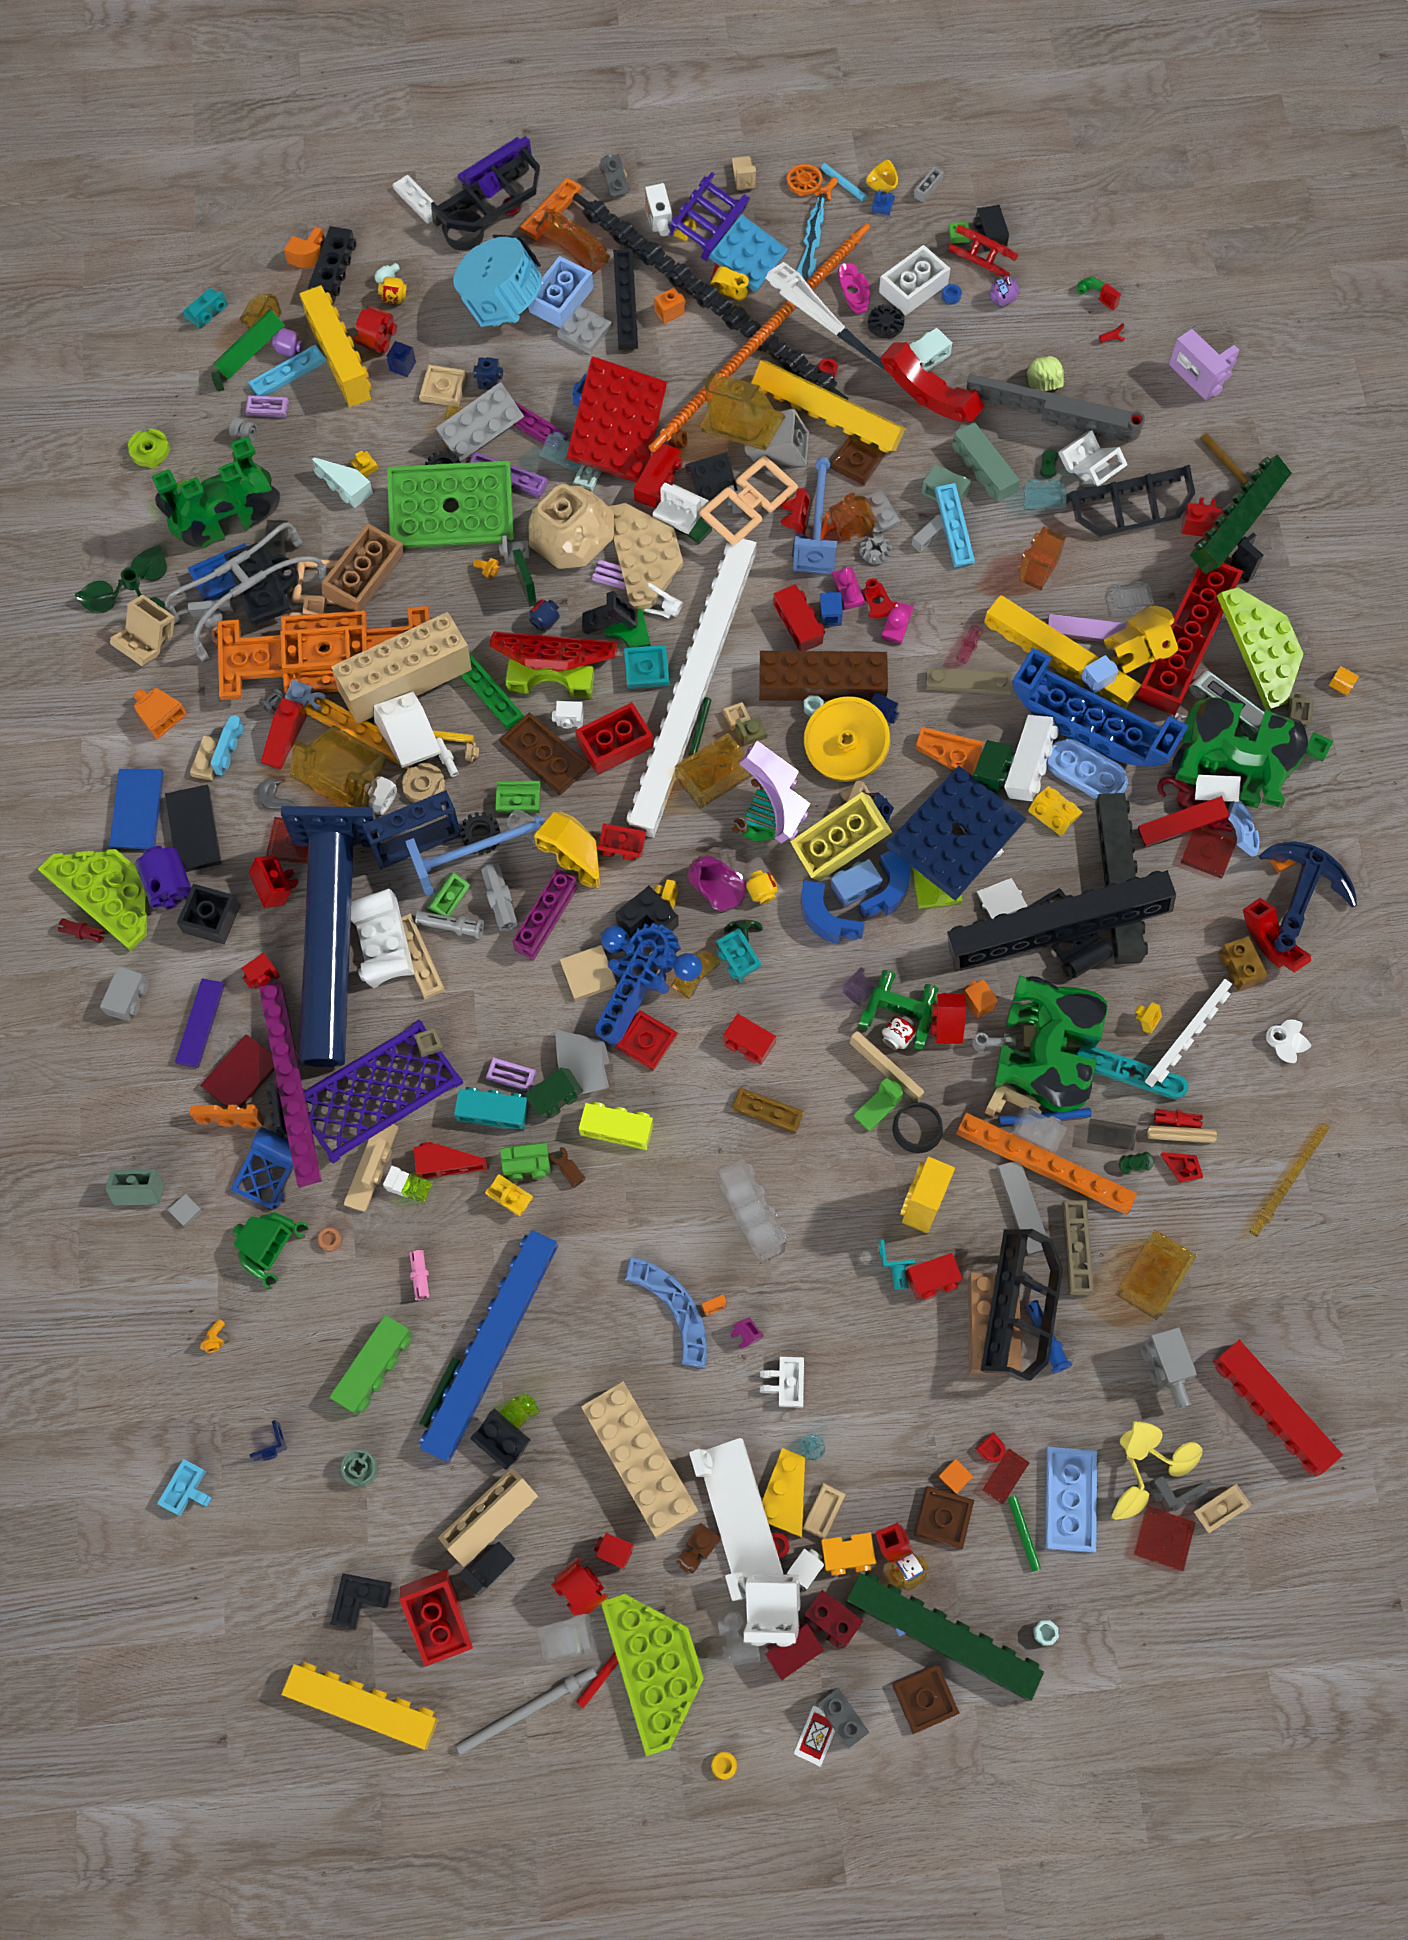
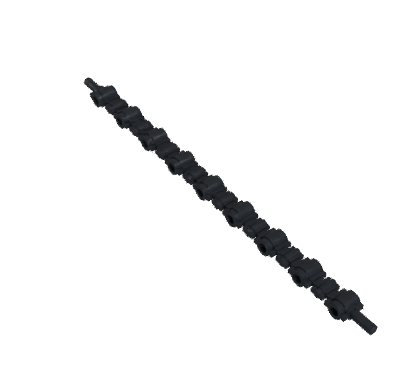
M578 193L574 194L573 200L585 208L582 214L585 215L590 223H599L604 230L609 231V234L616 243H622L623 245L627 243V247L633 249L635 253L637 252V255L645 265L650 264L653 266L655 264V268L659 272L665 273V277L668 278L673 286L681 287L684 285L683 289L690 295L694 294L693 298L696 299L699 306L702 308L706 307L707 309L712 307L711 310L719 317L722 316V320L725 321L729 329L737 331L741 328L740 333L748 339L759 331L761 325L753 319L750 320V316L747 315L743 307H737L736 305L732 307L729 300L724 297L720 299L722 295L718 292L717 288L708 284L703 286L701 279L696 276L693 277V273L686 264L678 262L674 265L675 260L668 255L663 257L665 252L658 243L650 241L646 244L647 239L643 235H637V231L630 222H624L623 220L620 222V219L615 214H609L610 210L607 209L602 201L595 200L594 202H589ZM772 332L757 349L765 353L770 350L769 355L777 361L781 359L780 364L784 370L793 374L799 372V377L848 400L847 396L835 388L837 382L830 373L822 371L818 374L819 369L811 363L807 365L808 360L801 351H795L794 349L789 351L790 347L782 341L777 343L779 338L775 332Z

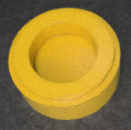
M720 1752L712 1759L711 1769L717 1778L729 1779L737 1770V1762L732 1754Z

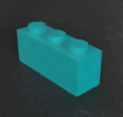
M466 1087V1089H459L454 1116L457 1122L525 1131L529 1102L524 1095L519 1093L503 1095L500 1091L496 1090L481 1092L477 1088Z

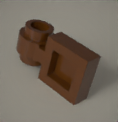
M700 1523L686 1543L693 1550L689 1552L684 1550L677 1560V1563L680 1564L679 1567L686 1573L690 1572L693 1574L701 1564V1561L698 1559L699 1554L707 1560L721 1540V1537Z

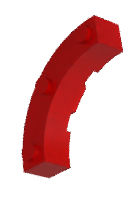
M893 342L880 357L885 371L919 405L925 406L941 416L957 422L971 423L984 408L977 391L959 387L955 389L946 386L947 384L943 379L932 371L926 372L919 365L921 361L912 351L908 342Z

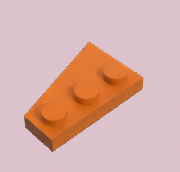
M921 727L915 749L952 771L960 766L973 776L984 742Z
M254 1104L247 1105L246 1109L240 1108L237 1105H228L227 1109L217 1105H191L189 1115L196 1123L201 1125H209L210 1122H214L224 1127H232L233 1124H237L243 1128L254 1129L255 1126L263 1127L264 1117Z

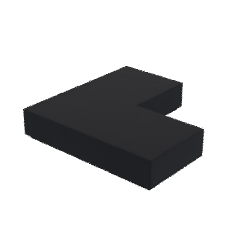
M342 1573L330 1625L356 1630L362 1604L387 1609L392 1583Z

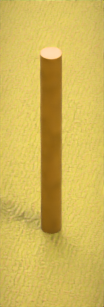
M1208 433L1202 435V441L1242 484L1249 480Z

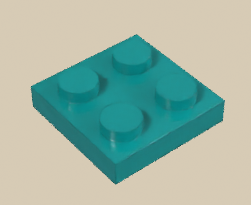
M666 645L624 648L627 689L669 686Z

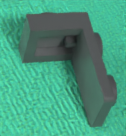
M610 154L601 158L600 171L601 174L605 173L611 197L629 193L620 155Z
M1162 1476L1150 1483L1152 1487L1150 1492L1156 1502H1161L1165 1510L1172 1507L1176 1511L1187 1505L1185 1499L1193 1495L1197 1499L1208 1493L1206 1487L1212 1485V1483L1208 1480L1176 1498Z

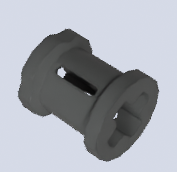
M276 687L272 689L273 692L266 698L259 700L260 705L270 715L274 714V710L279 706L282 698H285L284 694Z

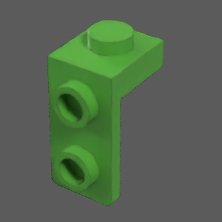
M886 1077L880 1083L879 1091L854 1114V1118L868 1131H871L901 1102L903 1097L902 1087L896 1081H890Z

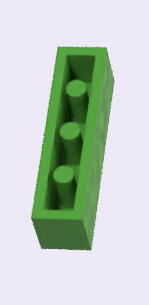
M385 1314L330 1398L356 1416L360 1412L364 1413L370 1405L371 1400L369 1398L373 1392L380 1390L385 1381L383 1379L388 1370L392 1371L398 1363L399 1359L397 1357L402 1350L405 1351L412 1341L411 1331Z

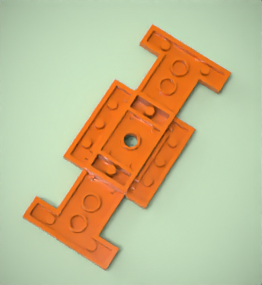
M429 606L408 607L409 626L367 629L366 610L281 616L282 631H280V635L241 638L239 620L217 621L219 697L221 700L242 699V680L283 677L285 696L293 679L312 686L315 693L339 692L332 670L327 669H332L331 666L429 621ZM323 645L330 647L327 652L319 651V648Z

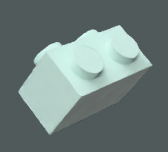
M936 328L931 332L925 333L917 342H912L909 346L921 361L919 365L927 372L951 355L952 342Z

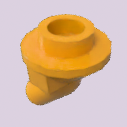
M490 558L488 562L478 559L473 562L475 568L484 569L482 575L488 579L496 577L500 570V566H498L499 561Z
M218 1319L206 1334V1338L200 1344V1349L205 1350L206 1353L217 1352L224 1345V1340L217 1337V1334L225 1326L222 1320Z

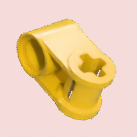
M722 266L717 269L710 285L715 286L720 294L735 300H743L748 294L746 287L749 280L746 275Z

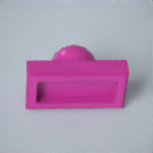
M894 601L898 604V607L893 608L888 614L881 639L902 644L914 606Z

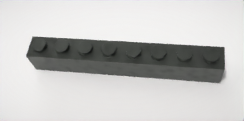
M1102 793L1096 799L1095 808L1106 886L1110 883H1124L1128 879L1136 877L1135 873H1137L1138 865L1137 861L1133 860L1135 842L1131 840L1130 833H1132V821L1128 820L1130 803L1126 801L1125 793ZM1138 921L1110 929L1114 964L1141 963L1145 955L1148 954V944L1144 942L1143 938L1145 922Z

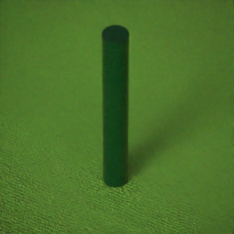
M708 697L703 698L688 755L692 757L697 756L712 700Z
M452 1357L419 1422L420 1425L428 1428L431 1417L439 1406L443 1393L450 1384L454 1372L461 1362L460 1360Z

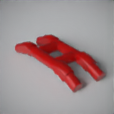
M957 225L955 232L974 240L970 251L953 244H949L947 251L986 268L1002 278L1010 276L1008 271L993 262L997 253L1015 261L1018 258L1016 252L972 229ZM981 244L991 248L987 259L976 255Z

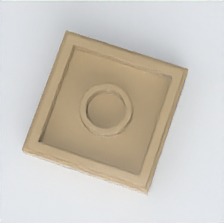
M428 365L419 395L420 401L459 407L468 376L467 371Z
M602 945L560 959L575 1001L617 987L614 975L608 967L609 962Z

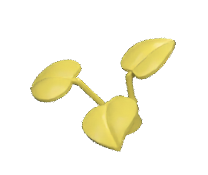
M1133 1421L1132 1430L1126 1432L1121 1437L1120 1444L1126 1451V1458L1131 1463L1138 1481V1487H1130L1123 1493L1111 1518L1119 1520L1133 1517L1140 1513L1148 1503L1149 1493L1143 1490L1144 1484L1134 1459L1142 1460L1148 1455V1452H1151L1165 1463L1171 1464L1168 1468V1473L1171 1476L1180 1477L1188 1474L1198 1464L1203 1451L1201 1446L1196 1442L1185 1443L1175 1451L1172 1459H1168L1153 1449L1160 1443L1162 1431L1153 1424Z

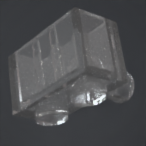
M1033 1106L1021 1108L1010 1133L1051 1153H1056L1067 1130V1127L1062 1125L1063 1121L1053 1116L1047 1118L1041 1115V1110Z

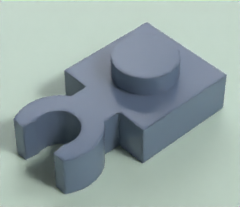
M294 679L285 696L286 699L301 703L304 708L310 703L316 710H321L322 707L316 704L315 701L319 698L326 700L323 693L316 692L313 694L314 689L312 686Z

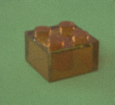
M1044 526L1040 533L1036 532L1031 541V548H1026L1021 560L1023 561L1018 570L1021 572L1019 581L1042 590L1060 559L1066 536Z

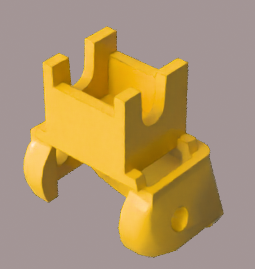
M1160 606L1144 608L1126 621L1127 626H1125V629L1103 639L1107 650L1115 649L1116 656L1111 658V661L1116 665L1122 663L1121 668L1125 674L1147 662L1151 663L1159 658H1169L1178 650V645L1170 626L1174 623V617L1168 609ZM1168 640V645L1163 647L1162 643ZM1148 649H1151L1152 656L1149 654Z

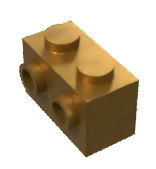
M1249 936L1224 944L1220 950V962L1223 966H1226L1229 973V981L1236 987L1238 992L1260 985L1267 978L1268 974Z

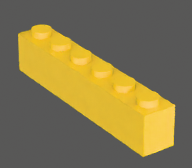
M304 1661L301 1665H293L281 1695L423 1750H428L439 1718L433 1716L435 1711L420 1706L419 1711L410 1708L411 1702L397 1697L395 1701L386 1698V1692L373 1688L372 1692L363 1690L364 1684L352 1679H349L348 1683L339 1680V1674L326 1670L325 1674L316 1672L317 1666Z

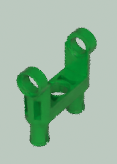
M882 970L878 986L871 992L858 1029L867 1032L868 1026L872 1025L877 1007L918 1019L920 1023L914 1039L916 1041L914 1048L923 1051L933 1017L932 1003L935 1001L939 988L933 985L932 991L929 993L931 984H925L920 1001L890 992L896 974L890 971L889 977L886 979L888 970Z

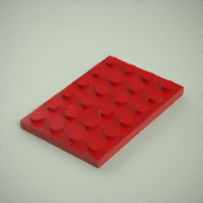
M592 356L565 459L637 483L650 459L651 450L649 445L655 438L667 381Z

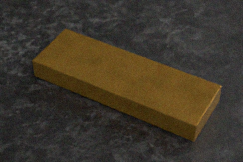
M739 1088L732 1105V1110L794 1134H796L804 1114L803 1110L743 1088Z

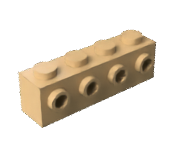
M512 1467L448 1527L438 1539L464 1567L485 1546L491 1543L506 1526L510 1525L525 1508L529 1507L538 1495Z

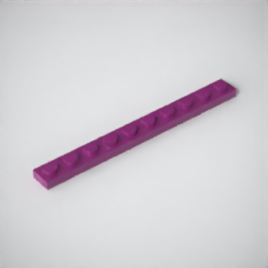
M278 982L259 987L296 1182L298 1187L301 1188L322 1182L284 989L282 983Z

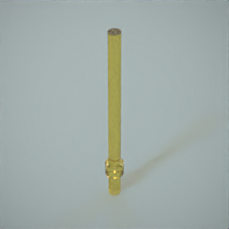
M1322 1123L1267 1206L1263 1207L1258 1213V1219L1249 1231L1253 1236L1258 1237L1266 1223L1269 1224L1275 1216L1274 1211L1329 1131L1330 1127L1327 1124Z

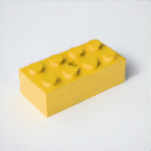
M929 1156L926 1163L920 1162L900 1213L904 1216L903 1224L928 1234L955 1167Z

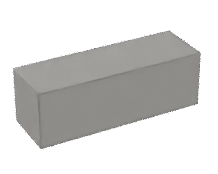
M934 166L915 188L914 198L924 203L943 181L944 171Z
M939 514L912 538L911 545L919 552L927 548L945 531Z

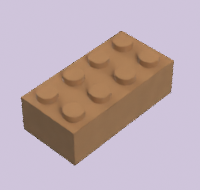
M367 523L323 580L322 596L349 612L362 611L403 557V543Z
M971 1272L968 1277L969 1374H992L984 1373L980 1369L996 1273ZM1020 1289L1015 1314L1016 1319H1020ZM1013 1326L1007 1367L1021 1371V1329Z

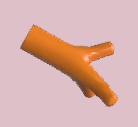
M832 177L823 188L821 187L819 191L815 192V196L825 193L827 194L828 201H830L831 191L838 183L837 178Z
M826 512L822 522L820 540L824 539L828 531L835 529V525L827 526L829 512Z

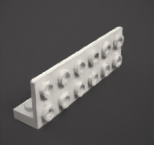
M738 1438L707 1450L697 1449L689 1452L696 1477H704L732 1573L725 1576L732 1601L746 1599V1581L749 1574L784 1575L742 1438Z

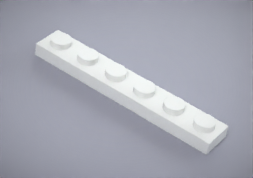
M1226 979L1223 980L1145 1081L1148 1085L1153 1087L1157 1081L1163 1082L1169 1074V1071L1166 1070L1169 1065L1174 1067L1182 1057L1179 1054L1182 1049L1188 1050L1194 1042L1191 1038L1194 1033L1199 1036L1206 1026L1204 1023L1205 1019L1211 1020L1219 1010L1215 1006L1218 1003L1223 1005L1230 996L1228 989L1232 983Z

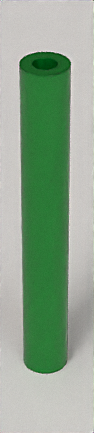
M1017 1495L1011 1496L1007 1500L1031 1571L1041 1570Z

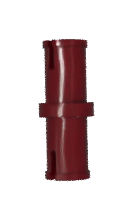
M62 918L58 924L63 926L58 927L59 932L74 935L77 939L82 940L85 938L101 943L105 938L100 936V934L105 935L104 929L88 926L85 922L77 923Z

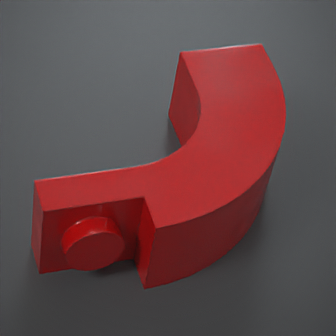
M1259 898L1243 909L1244 919L1250 935L1259 949L1278 968L1285 966L1295 973L1312 961L1311 955L1296 944L1288 952H1280L1275 948V939L1279 936L1280 925L1274 906Z

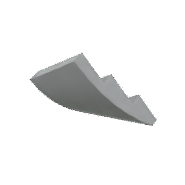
M557 1030L556 1051L558 1068L570 1069L584 1091L581 1094L609 1088L604 1068L605 1064L610 1063L605 1041L565 1032L564 1030Z

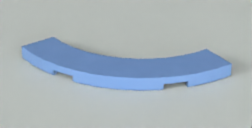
M630 1256L625 1280L650 1290L668 1306L677 1321L682 1336V1365L705 1369L707 1358L705 1329L693 1299L673 1276H670L650 1262Z

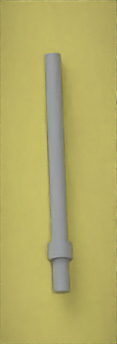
M593 1666L577 1676L571 1675L564 1680L565 1683L456 1745L458 1752L462 1755L568 1692L572 1694L579 1690L580 1685L597 1676Z

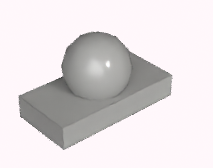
M228 599L209 616L204 625L214 628L218 626L217 621H222V614L235 613L231 600ZM218 600L188 603V611L193 617H201Z

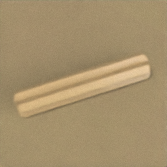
M1149 1126L1147 1128L1148 1139L1214 1143L1217 1139V1132L1214 1129Z

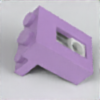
M1191 329L1177 338L1169 365L1207 401L1212 396L1216 397L1222 392L1223 383L1231 377L1232 369L1237 362L1236 358L1240 350L1233 345L1219 355Z

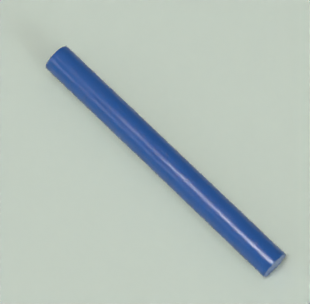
M1082 1108L1069 1112L1051 1111L999 1116L998 1122L999 1126L1085 1118L1091 1117V1109Z

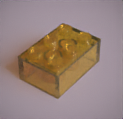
M729 733L675 765V778L699 809L753 775L739 765L745 753Z
M1154 1230L1149 1235L1115 1295L1157 1320L1164 1313L1197 1255L1159 1231Z

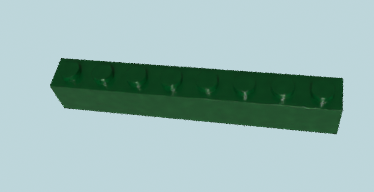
M1278 454L1272 458L1266 457L1259 462V468L1254 470L1249 475L1250 479L1240 486L1241 490L1231 498L1232 502L1222 509L1223 513L1214 519V525L1208 528L1203 533L1205 536L1195 543V549L1190 556L1204 574L1222 565L1292 474Z
M867 1571L864 1575L858 1574L846 1599L847 1604L895 1630L897 1628L903 1631L908 1637L1027 1701H1032L1044 1674V1671L1038 1669L1039 1663L1027 1657L1023 1661L1015 1656L1017 1653L1015 1650L1005 1645L1002 1648L992 1644L993 1639L983 1633H979L977 1636L969 1632L971 1627L957 1620L956 1623L947 1620L948 1615L936 1608L930 1611L923 1607L925 1603L914 1596H911L910 1599L902 1596L901 1589L891 1584H888L886 1587L878 1583L879 1578Z

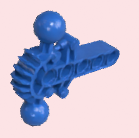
M652 923L649 927L644 924L642 930L636 927L637 933L632 938L628 937L624 928L617 925L609 926L602 932L600 939L605 950L610 953H619L624 950L627 953L618 961L612 959L608 963L609 969L616 976L621 977L596 1025L597 1035L608 1045H616L622 1040L648 989L660 992L661 994H666L669 991V985L666 983L667 975L665 973L674 969L679 979L689 982L697 979L701 974L702 964L699 957L692 953L676 956V953L681 950L678 938L664 925L658 926Z

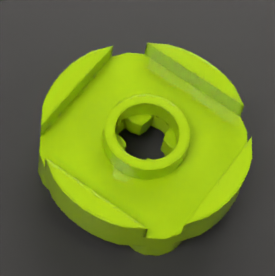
M152 428L143 433L141 431L136 432L128 442L129 454L132 460L140 466L151 469L157 468L167 458L171 450L166 436L161 431ZM151 445H153V446H152V447H153L152 449H150V450H146V449H145L146 446H147V447H150Z

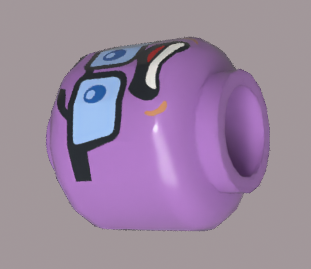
M1009 276L993 282L991 286L992 291L989 292L992 302H997L1000 306L1015 301L1017 294L1020 293L1016 280L1014 278L1011 279Z

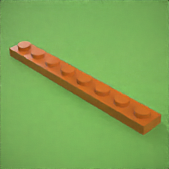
M965 1114L956 1135L1013 1162L1016 1161L1022 1164V1166L1116 1211L1128 1215L1137 1195L1136 1192L971 1114Z

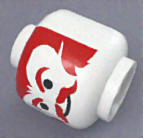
M894 1016L882 1030L883 1042L893 1050L906 1048L916 1035L913 1021L906 1016L902 1018Z

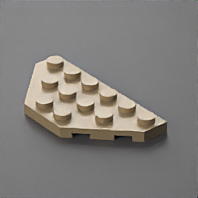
M627 503L609 506L614 511L613 541L628 601L637 609L652 608L659 594L648 587V583L653 584L664 592L676 572H679L683 567V559L675 529Z

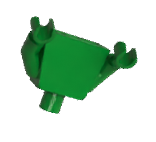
M278 1213L261 1215L259 1218L252 1216L245 1225L237 1224L233 1229V1235L237 1237L234 1246L239 1249L238 1257L242 1267L255 1278H261L263 1285L269 1289L273 1288L268 1286L267 1279L273 1277L278 1281V1278L273 1274H266L264 1271L271 1269L292 1234L290 1229L294 1230L296 1237L301 1239L305 1238V1235L297 1231L298 1228L303 1227L308 1230L305 1222L295 1224L293 1223L294 1220Z

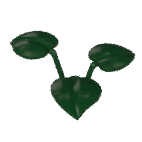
M159 545L138 554L133 559L131 567L122 570L121 579L118 580L119 584L114 593L109 583L98 580L87 584L82 590L75 593L76 599L89 611L105 613L114 607L112 598L117 597L122 585L127 590H135L138 597L141 596L139 590L140 580L145 577L149 581H156L166 574L167 563ZM156 597L150 598L151 601L165 610V603Z

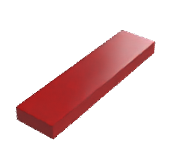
M1222 796L1139 825L1138 830L1145 847L1227 819L1230 815Z

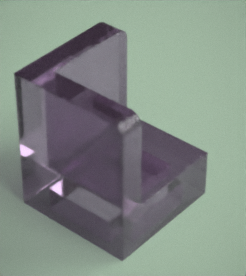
M862 967L844 984L842 992L858 1007L863 1004L876 987L864 976L865 969Z

